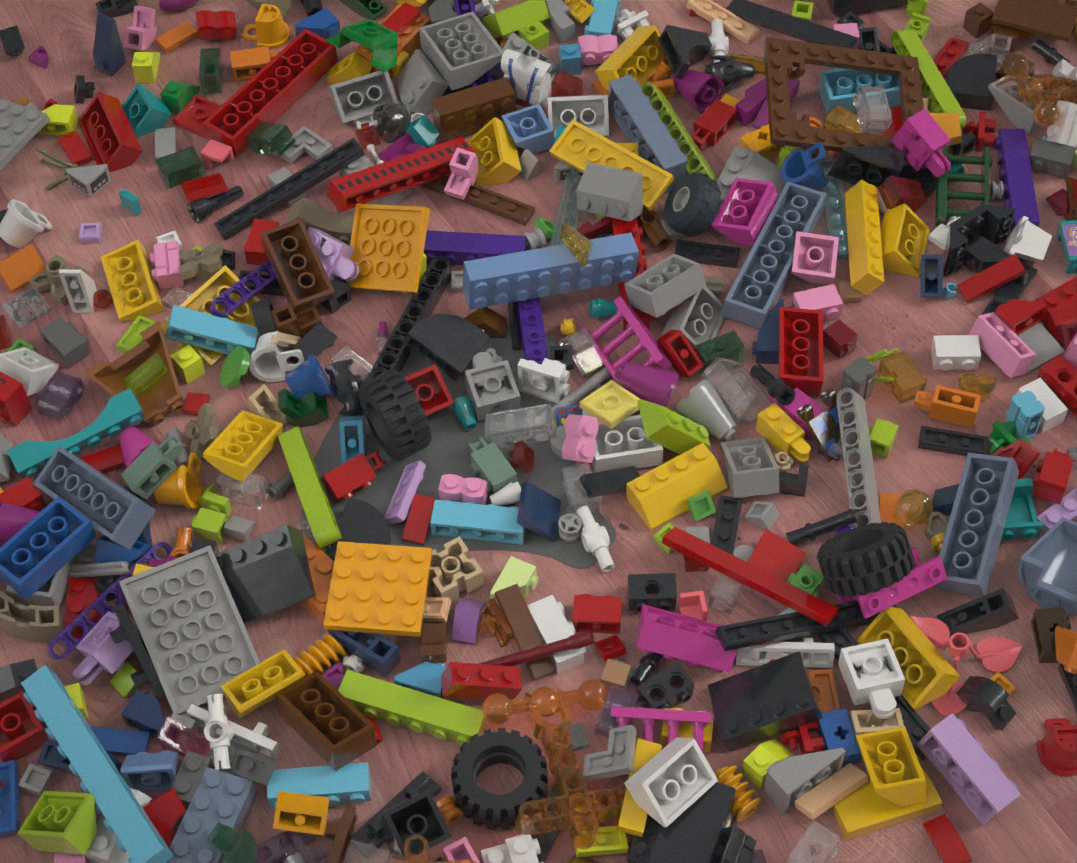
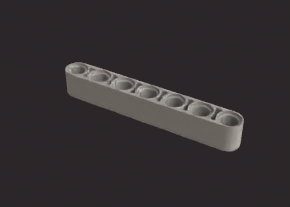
M843 388L838 392L836 401L849 504L858 522L852 525L854 528H857L867 523L868 525L875 522L881 523L865 401L853 389Z

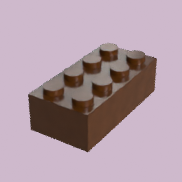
M507 77L431 100L433 123L440 132L438 137L441 143L476 134L494 117L503 121L502 115L516 111L515 91Z
M318 671L276 694L279 715L335 771L377 746L374 725Z

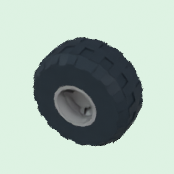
M696 172L682 176L673 185L665 203L664 214L669 227L687 237L700 235L706 231L714 222L721 204V191L717 182Z

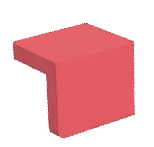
M212 139L200 153L203 166L209 169L212 168L216 161L220 163L224 160L231 163L234 161L232 147Z
M703 590L679 594V614L707 621L708 611Z

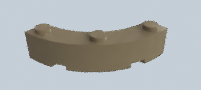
M302 198L291 205L286 223L301 218L307 231L309 227L321 230L350 246L355 214L339 213L334 215L326 212V208L318 206L306 198Z
M0 590V629L2 631L27 640L50 642L64 629V620L58 605L37 606L29 604V606H25L15 602L13 598Z

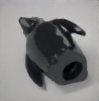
M724 55L712 56V59L720 60V62L705 65L704 69L705 73L716 75L723 81L724 89H721V93L732 90L739 83L753 78L756 74L753 65Z
M352 359L338 361L325 367V372L330 377L332 392L335 398L344 405L339 415L357 416L361 411L358 389L363 381L360 374L355 376L351 372Z

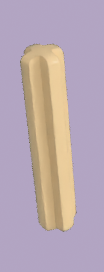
M277 332L276 336L272 335L275 345L293 348L301 340L299 336Z

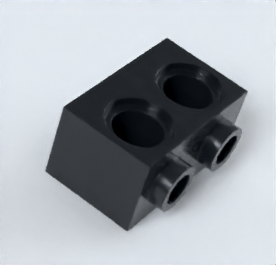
M675 662L637 686L636 698L644 708L671 709L679 703L684 704L692 698L694 682L681 666ZM673 684H678V685H680V686H682V687H681V688H674V687H672L671 685H673ZM660 697L662 700L654 701L651 698Z

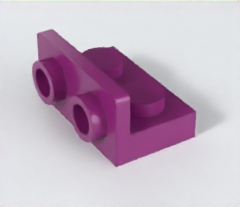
M406 133L381 151L378 156L384 162L390 161L403 155L426 149V146L414 144L411 135Z

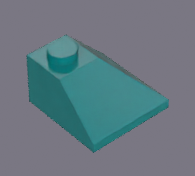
M137 83L122 105L136 138L152 133L155 129H161L171 115L164 101L139 83Z

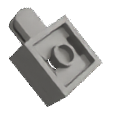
M477 353L473 357V369L465 371V385L470 400L473 402L477 420L480 421L519 411L520 394L508 360L494 363L489 353Z

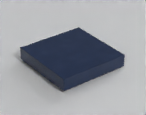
M528 481L522 483L517 523L551 542L557 540L561 500Z

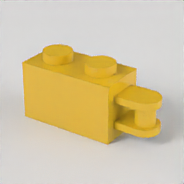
M773 403L757 415L756 430L778 452L784 451L802 463L809 460L811 447L804 440L805 431L780 407Z

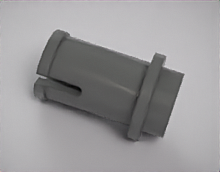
M286 472L275 483L269 484L267 492L273 499L282 498L283 493L295 484L291 473Z

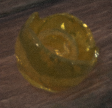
M965 372L958 376L959 389L981 395L979 403L988 400L995 390L997 378L989 377L984 372L978 376L971 372Z
M920 490L906 491L897 499L894 516L904 525H921L932 513V502L928 495Z

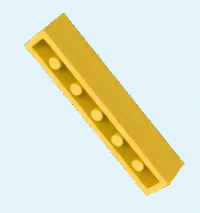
M861 180L845 193L850 284L852 288L868 295L884 283L877 188Z

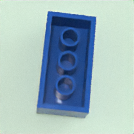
M58 496L0 548V579L27 600L96 537L91 521Z

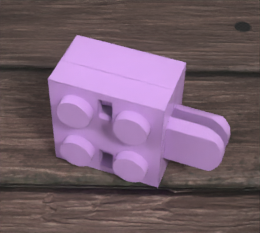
M309 227L307 232L330 282L338 277L346 281L356 279L359 273V266L350 260L355 248L321 230Z
M108 611L75 647L86 657L73 671V676L76 679H80L79 681L83 685L90 684L102 670L112 674L118 671L125 664V659L133 653L127 639L118 644L113 642L109 633L119 628L120 625L116 615ZM134 626L140 640L142 641V637L140 635L139 630Z

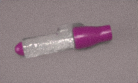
M380 321L378 332H376L378 355H380L387 342L388 331L386 321Z

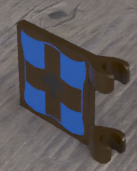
M829 389L820 395L822 402L829 408L814 417L813 408L810 404H806L796 410L798 417L807 424L828 462L843 454L836 401L837 394L834 389Z

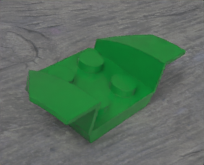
M371 19L345 26L339 34L326 39V42L337 48L353 41L363 45L366 49L372 50L370 65L383 72L397 65L398 33Z

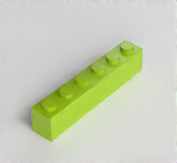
M350 670L346 671L338 690L359 712L368 718H380L394 726L403 725L417 733L426 732L440 740L449 739L455 741L460 746L464 742L471 743L470 737L475 734L481 736L486 725L485 711Z

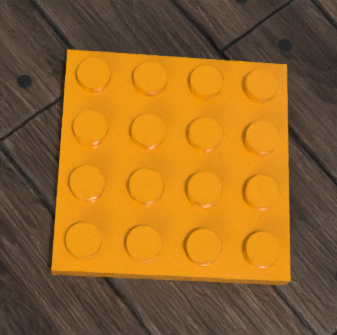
M356 204L350 246L355 249L350 260L359 266V273L356 279L347 281L352 289L417 293L430 208Z
M338 541L323 624L324 630L420 637L432 560V548Z

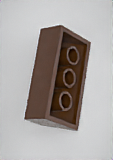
M301 218L261 232V245L288 304L291 303L294 313L313 305L317 307L335 293Z

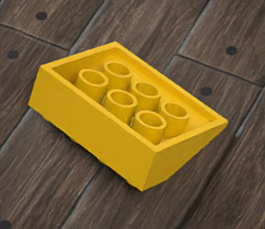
M225 265L180 306L211 315L209 309L213 300L240 281V279ZM231 293V294H230V297H231L234 301H240V300H241V298H240V296H239L238 294H236V293ZM254 296L226 318L231 321L255 326L251 304L260 300ZM216 304V305H215V308H216L217 311H219V312H225V311H226V309H225V307H224L223 305H221V304ZM168 317L165 318L161 325L164 331H166ZM175 341V342L178 343L179 345H180V344H186V343H182V342ZM190 345L201 357L202 361L210 367L224 355V353Z

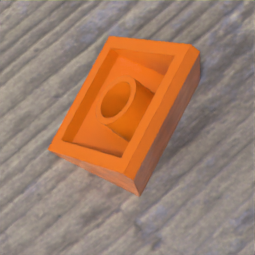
M32 244L25 245L0 259V280L11 293L29 284V280L36 273H45V265Z

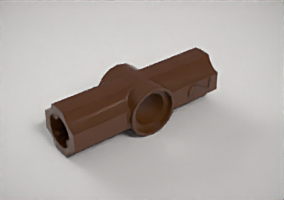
M643 207V213L636 217L638 225L642 226L643 236L648 238L654 249L659 251L665 250L671 244L670 236L659 222L657 212L654 210L649 211Z

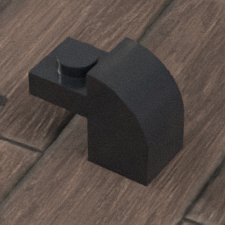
M970 676L956 692L969 711L983 712L996 730H1003L1016 714L1015 710L1006 700L1009 696L1008 692L989 678Z

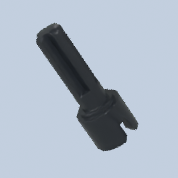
M235 186L209 199L201 198L188 203L189 207L187 209L191 218L195 222H199L211 216L214 209L242 197L244 192L241 186Z

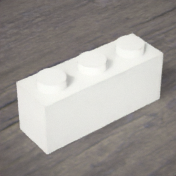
M553 595L527 605L544 644L562 640L576 634L573 623L570 620L567 621L564 616L565 610L560 601L556 602ZM583 647L550 655L557 674L584 664L586 649Z

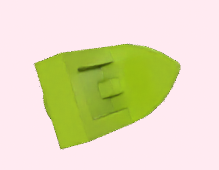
M218 482L213 483L204 490L198 503L202 508L224 513L228 518L232 512L229 498L217 495Z

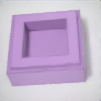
M101 222L80 223L78 237L80 244L101 243Z

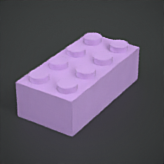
M952 713L930 729L917 746L984 826L1021 794L1018 792L1016 784L1002 773L997 761L990 758L983 750L981 742L973 738L966 730L965 723L960 718H956Z

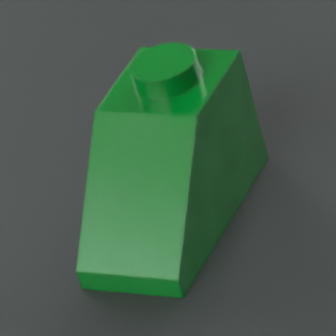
M170 80L160 93L161 100L164 101L171 113L178 114L195 94L199 92L200 86L184 81Z

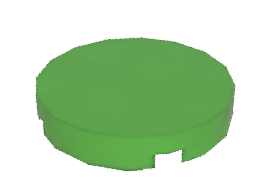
M241 346L235 347L227 356L220 372V384L228 389L235 388L241 382L238 380L240 376H244L247 373L250 364V353L247 349Z

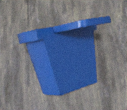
M818 142L807 150L798 147L792 151L782 164V179L786 183L789 181L816 191L825 187L827 181L822 166L818 163L826 156L823 144ZM819 149L820 152L816 158H813L811 156L812 153L815 150Z
M313 353L308 355V359L285 376L288 386L298 398L312 391L320 396L326 394L329 396L333 395L330 381Z

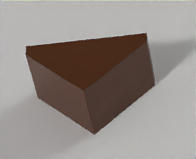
M488 307L479 308L464 318L476 327L482 328L490 336L489 338H506L507 318Z

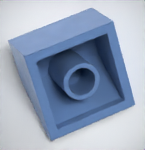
M540 104L502 115V120L516 146L539 153L551 149L554 145V130Z
M171 750L150 754L147 752H137L135 755L126 756L121 766V774L129 788L141 792L168 791L182 762L178 752Z

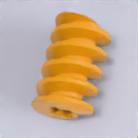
M325 634L323 635V641L316 640L315 647L309 645L307 652L301 651L299 653L300 658L294 656L293 660L304 671L305 677L314 673L315 670L323 674V664L330 669V659L338 663L337 654L339 653L344 657L347 654L334 637Z
M736 765L722 767L714 772L718 779L717 783L736 789L730 812L732 815L737 816V822H743L756 812L757 805L761 799H751L755 793L754 789L745 791L749 786V782L745 781L740 784L739 781L743 778V774L734 775L738 769Z

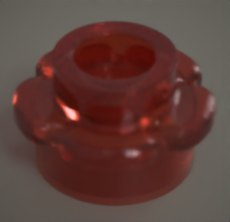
M105 289L98 290L93 295L96 308L106 309L113 303L111 294Z

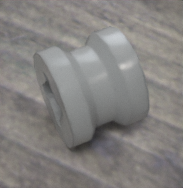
M539 227L534 228L530 233L525 232L522 234V236H526L527 251L546 246L545 236Z
M572 513L560 517L558 521L560 539L567 543L577 541L581 536L580 518Z

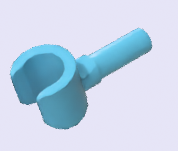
M952 282L948 283L945 288H942L943 296L948 300L954 298L957 293L955 291L957 285Z

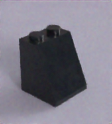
M429 789L382 813V837L392 858L395 860L407 861L452 837Z

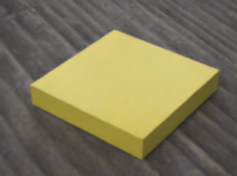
M610 380L581 400L580 408L591 416L597 417L601 423L612 429L639 410L637 401L640 398L613 380Z

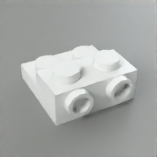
M546 358L542 365L535 361L520 359L517 365L520 392L555 403L560 402L563 396L566 397L568 395L570 384H567L570 371L566 370L565 364Z
M530 833L505 839V844L481 850L483 863H539L537 854H541L537 838L532 839Z

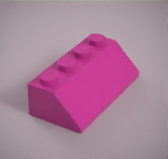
M642 604L635 640L636 648H639L644 653L653 654L655 652L663 654L665 658L670 660L678 658L685 660L693 666H700L701 664L708 666L716 672H730L738 650L724 651L715 632L717 626L723 625Z

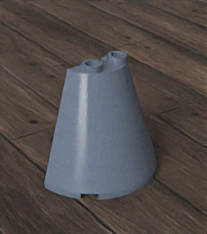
M1062 517L1022 555L1019 562L1018 575L1020 582L1024 583L1027 588L1026 593L1036 603L1046 609L1064 608L1067 616H1077V523Z

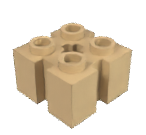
M460 536L444 544L443 551L437 553L435 549L432 550L428 584H433L434 593L437 597H449L451 602L460 598L459 592L466 590L469 594L484 586L483 571L474 557L470 559L469 550Z

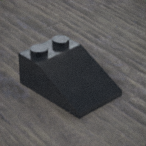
M887 146L843 147L828 175L853 185L863 180L868 184L874 185L875 188L884 186L890 190L902 171L905 153Z

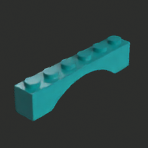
M131 388L111 397L98 418L79 433L56 441L38 442L26 440L7 451L18 474L23 479L27 476L28 478H33L40 473L39 471L44 469L58 446L77 456L81 450L98 445L102 439L108 436H116L121 433L122 429L128 426L138 425L146 416Z

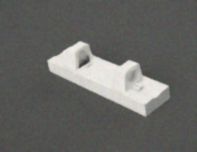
M803 638V642H771L739 648L735 656V665L760 666L768 663L771 659L777 660L800 651L805 667L833 668L835 647L834 643H814L813 638Z
M191 704L187 714L196 720L199 727L204 729L207 724V718H209V711ZM228 720V724L233 729L232 742L276 761L280 750L276 741L267 738L269 733L267 725L258 722L254 730L251 731ZM221 726L215 731V734L219 736L222 735L223 731Z

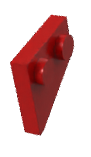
M1019 439L1009 446L995 451L991 456L1014 458L1019 470L1017 479H1022L1041 453L1024 439Z

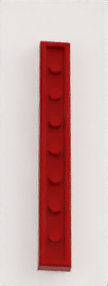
M677 527L672 528L663 536L662 543L825 626L838 614V607Z

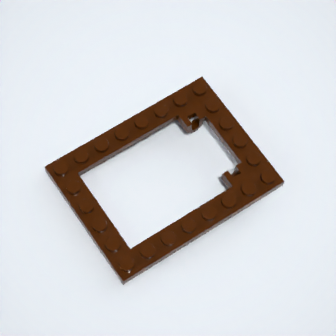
M765 37L763 41L770 144L810 148L816 143L821 142L826 151L841 152L843 147L887 146L898 150L891 141L893 139L891 136L811 127L809 114H804L801 120H797V113L790 110L788 79L795 80L803 76L805 64L898 76L903 124L909 117L924 109L918 57Z

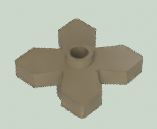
M220 242L209 244L203 250L195 251L191 249L181 252L179 258L182 264L179 267L181 280L196 276L201 283H206L215 275L216 271L222 268L220 256L223 255V249Z
M56 254L46 264L45 273H36L29 280L31 288L38 292L51 289L52 299L63 304L68 298L59 275V269L82 270L87 275L88 272L79 266L67 269L66 259Z
M204 403L199 409L197 421L190 420L185 426L186 438L192 439L188 457L190 453L195 452L202 460L206 446L209 447L224 430L220 426L212 424L215 416L213 404Z

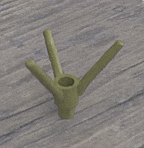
M39 147L36 148V151L52 159L42 158V162L64 169V176L45 187L46 190L68 179L66 169L79 167L77 164L68 163Z

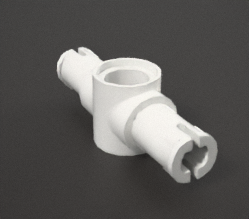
M714 19L711 22L712 34L708 37L712 44L708 54H711V57L715 55L726 56L729 52V38L723 33L722 20ZM713 59V62H720V60Z
M588 506L577 509L576 514L580 518L583 527L581 539L585 550L596 556L603 573L613 570L615 564L608 551L610 539L606 528L603 525L599 526L595 522Z
M213 694V697L208 695L209 718H207V724L204 728V735L210 742V749H213L214 769L218 771L230 770L228 747H230V741L233 738V729L228 724L227 716L224 715L223 694ZM221 726L223 730L222 735L216 738L215 731Z

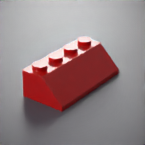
M98 92L79 117L78 123L97 165L107 164L111 173L131 166L143 150L119 99Z
M1077 276L1036 299V301L1047 304L1046 319L1043 320V326L1058 342L1057 325L1077 322Z
M779 307V379H782L793 390L797 387L806 395L819 397L824 382L823 311Z

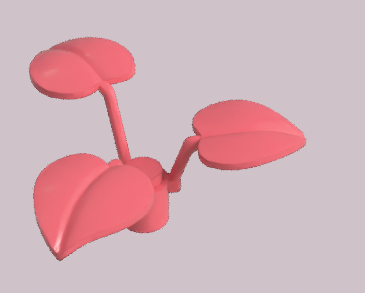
M910 616V619L937 650L939 647L945 649L949 646V654L954 658L953 668L956 672L959 659L965 658L969 650L977 660L982 659V665L986 670L993 673H1004L1010 670L1022 650V644L1000 637L982 639L977 643L975 650L973 643L970 642L966 634L955 633L950 637L949 628L944 622L935 618ZM955 682L944 695L931 701L933 707L942 716L948 717L952 713L957 715L966 708V705L956 694L964 682Z

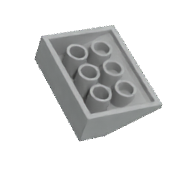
M474 12L419 28L421 48L451 90L460 89L472 84L499 63L504 53Z
M735 145L717 181L721 191L720 207L735 178L773 182L779 197L786 185V182L781 177V169L756 151Z

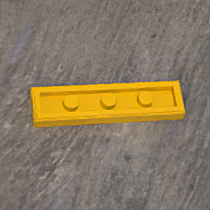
M638 738L635 747L633 773L629 774V778L661 751V744ZM626 787L617 830L642 837L648 813L636 804Z

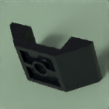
M981 204L951 223L944 249L943 275L947 277L962 268L967 245L971 242H976L980 237L983 236L994 245L1004 242L1009 236V229L1013 222L1012 218L1015 209L1012 207Z

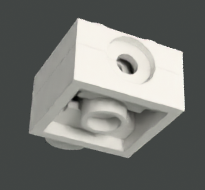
M883 639L842 648L838 666L854 706L870 703L873 713L877 718L888 719L892 717L897 705L894 697L902 695L905 678L889 640Z

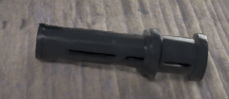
M760 364L754 365L751 368V375L767 388L768 394L776 398L780 405L786 406L793 402L795 391L790 386H787L782 379H776Z

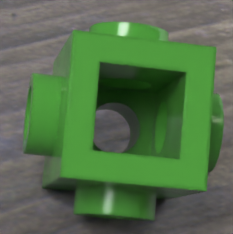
M803 564L798 573L795 574L793 572L786 582L818 597L821 593L819 588L823 581V576Z

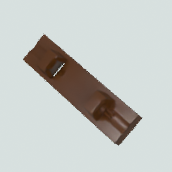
M345 806L340 825L326 824L325 838L334 840L327 863L344 862L350 844L349 838L353 835L358 819L355 807Z

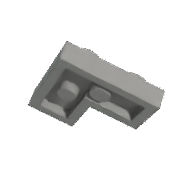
M303 126L275 149L277 155L291 164L304 152L318 160L333 151V145Z
M633 725L610 729L608 750L585 755L583 778L587 782L633 773L637 731Z

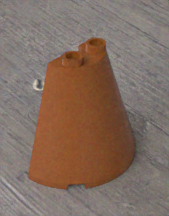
M159 321L140 333L144 341L110 364L102 359L85 370L89 377L113 396L131 388L146 416L142 420L147 423L152 422L153 425L160 424L165 420V416L171 412L175 413L183 407L182 394Z

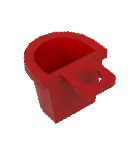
M1066 718L1047 719L1045 721L1046 735L1041 741L1036 742L1038 756L1042 765L1057 776L1070 777L1077 775V725H1070V721Z

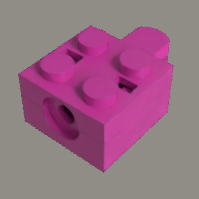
M926 109L909 117L891 140L900 152L905 153L904 157L916 171L927 166L935 177H939L951 168V163L942 153L951 139Z

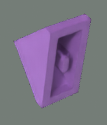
M464 598L459 601L455 607L452 642L476 644L485 602Z

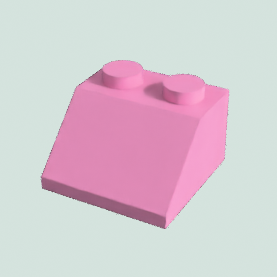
M796 231L791 273L810 283L830 285L835 278L839 237Z

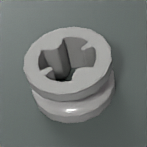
M991 181L990 199L994 200L997 197L998 200H1002L1004 194L1003 181H999L997 184L995 181Z

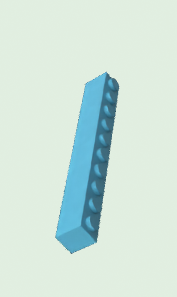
M44 665L21 683L26 691L23 693L24 697L31 705L34 704L37 709L34 713L42 723L46 722L48 727L45 730L54 741H58L57 749L65 759L68 757L71 763L68 767L76 777L80 776L82 780L80 783L81 788L85 793H91L94 796L96 811L99 814H104L106 818L103 821L105 826L111 833H116L118 837L115 840L117 845L124 853L127 851L130 856L128 862L166 863L173 857V854L58 676Z

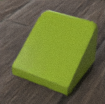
M128 661L110 681L124 699L144 685L143 683L137 687L135 686L130 675L136 672V670Z

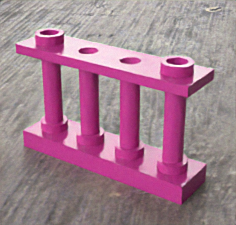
M621 296L614 300L618 307L617 313L592 333L584 326L581 328L585 335L583 337L584 342L590 348L593 347L615 381H617V378L614 377L617 367L619 365L623 366L625 362H630L643 350H648L651 355L648 356L649 359L642 365L649 367L660 365L665 370L673 365L632 306ZM622 319H626L629 323L627 328L603 348L598 339ZM637 334L640 338L637 341L638 344L613 363L608 355L629 337Z
M911 547L915 563L910 574L904 576L903 580L894 583L893 586L880 589V591L870 592L866 595L859 594L849 597L836 594L837 602L842 604L858 601L863 617L868 618L948 579L941 557L937 556L925 563H921L917 549Z
M611 706V716H616L618 727L628 726V722H631V717L641 718V723H643V740L653 742V724H656V719L666 720V725H669L668 744L678 737V728L681 726V721H691V726H694L693 738L703 752L704 727H706L707 722L712 723V712Z

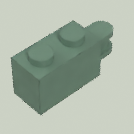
M174 436L165 439L160 446L152 442L121 475L132 492L147 499L178 468L174 461L181 455L183 448L178 444V440Z
M479 437L476 442L467 443L471 457L470 470L474 476L478 475L480 479L487 482V492L493 495L511 481L512 483L517 482V473L494 442L487 445L484 439Z

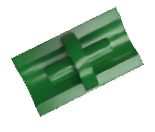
M999 421L993 423V430L989 434L991 438L989 442L993 445L990 449L992 454L1019 439H1024L1031 444L1025 436L1016 440L1013 435H1015L1017 429L1011 421L1003 424Z

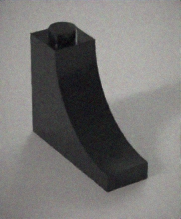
M666 25L658 39L674 77L681 80L691 65L690 60H704L712 47L707 33Z

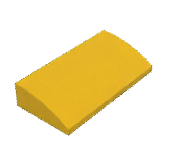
M139 240L101 256L120 321L135 320L138 315L148 317L164 311L156 282L152 278L151 266L146 250Z
M242 410L203 452V457L219 471L244 482L279 442L278 435L282 433L283 423Z
M921 767L926 779V802L899 806L876 794L871 780H868L867 783L832 806L831 809L845 841L940 811L943 802L924 769Z

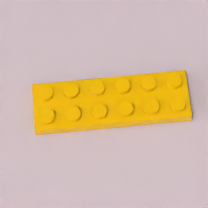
M573 119L549 151L552 156L584 173L589 162L641 173L643 207L649 211L653 209L674 180L672 174Z

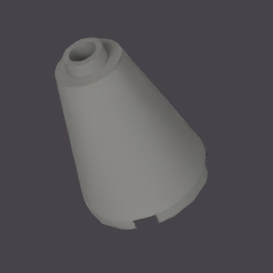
M703 380L689 391L691 394L686 399L683 397L680 400L676 410L685 418L703 425L708 433L718 440L722 441L725 439L728 441L736 434L734 429L737 425L709 380Z

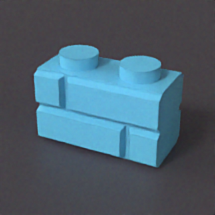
M1028 390L1015 394L1010 399L1011 405L1006 412L1007 418L1005 422L1011 421L1017 429L1015 435H1013L1016 440L1022 436H1025L1027 439L1036 436L1045 410L1043 404L1036 400L1037 397Z

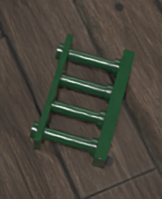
M947 146L944 148L942 153L950 163L981 165V175L951 173V171H948L936 177L935 227H938L941 223L944 224L945 220L952 216L962 217L972 211L950 209V207H947V201L950 199L981 201V204L989 205V168L992 167L993 156L989 155V147L984 148L982 157L951 155V153H947ZM950 181L981 183V193L950 191L947 188V183H950Z

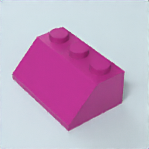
M735 178L712 223V227L736 244L754 246L779 198L774 183Z

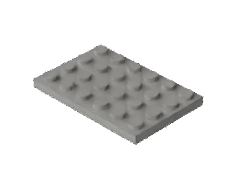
M211 546L119 581L173 713L180 715L187 712L191 704L199 707L208 703V695L213 697V694H223L225 696L220 687L221 685L260 663Z

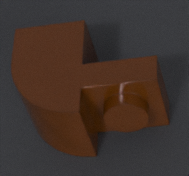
M291 303L271 311L279 332L299 336L301 339L304 337V333L309 332L319 322L323 325L315 305L294 313Z
M447 622L422 623V644L420 645L422 663L426 661H447Z

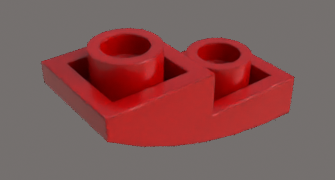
M946 813L922 823L924 831L934 844L937 854L943 863L972 862L967 848Z

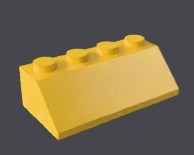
M656 25L639 26L595 71L606 90L609 91L610 81L630 74L635 81L642 85L646 83V77L660 65L661 58L665 54L658 41L660 33Z
M701 443L627 483L626 499L648 528L653 531L688 512L689 508L686 498L704 490L709 491L711 498L726 491L728 487L716 458L705 444Z
M889 607L882 610L857 640L859 644L883 639L889 640L905 678L902 696L913 709H918L944 695L960 677L903 609Z

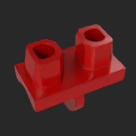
M980 111L979 122L975 124L971 121L962 129V133L968 134L971 132L976 136L975 152H981L982 146L994 147L995 134L992 133L995 132L996 119L986 118V112Z
M818 720L794 728V730L786 731L787 733L781 736L782 744L790 745L792 751L798 750L799 744L802 755L824 751L825 749L822 736L810 737L808 733L818 730Z

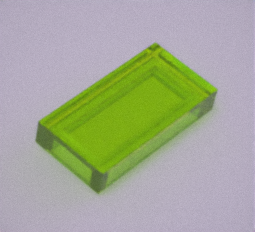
M156 353L124 378L123 381L127 388H131L134 395L137 396L169 369L163 358Z

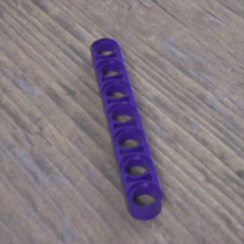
M269 260L216 297L210 305L211 315L226 318L275 282L277 278ZM260 272L268 273L270 279H263L260 276ZM250 282L254 284L255 290L247 289L245 283ZM231 293H236V294H238V295L240 296L241 300H240V301H234V300L230 297V294H231ZM216 304H221V305H223V306L225 307L226 311H225V312H219V311H217L216 308H215V305H216Z
M159 542L152 546L129 568L127 574H122L49 642L47 646L48 655L52 659L60 660L75 650V647L98 623L89 620L88 612L92 609L97 610L100 614L99 621L108 611L114 613L112 608L120 604L123 605L126 602L119 581L132 577L136 564L141 562L148 564L151 559H159L156 556L157 547H163L167 551V557L170 556L173 551L171 545L166 542ZM111 593L116 596L117 604L115 606L106 604L105 597L107 594ZM72 626L81 627L83 631L81 638L76 639L72 637L70 632ZM55 642L64 644L65 652L63 655L54 653L53 645Z

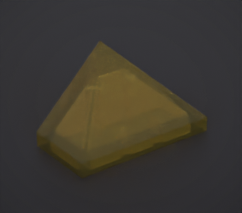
M730 54V57L737 61L753 65L756 74L765 75L763 57Z
M562 223L560 239L582 267L587 266L594 243L568 223Z

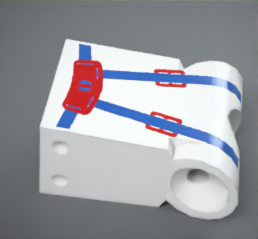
M506 49L501 58V69L505 73L504 78H508L515 91L516 108L523 109L540 104L542 110H544L547 105V97H552L550 76L552 64Z

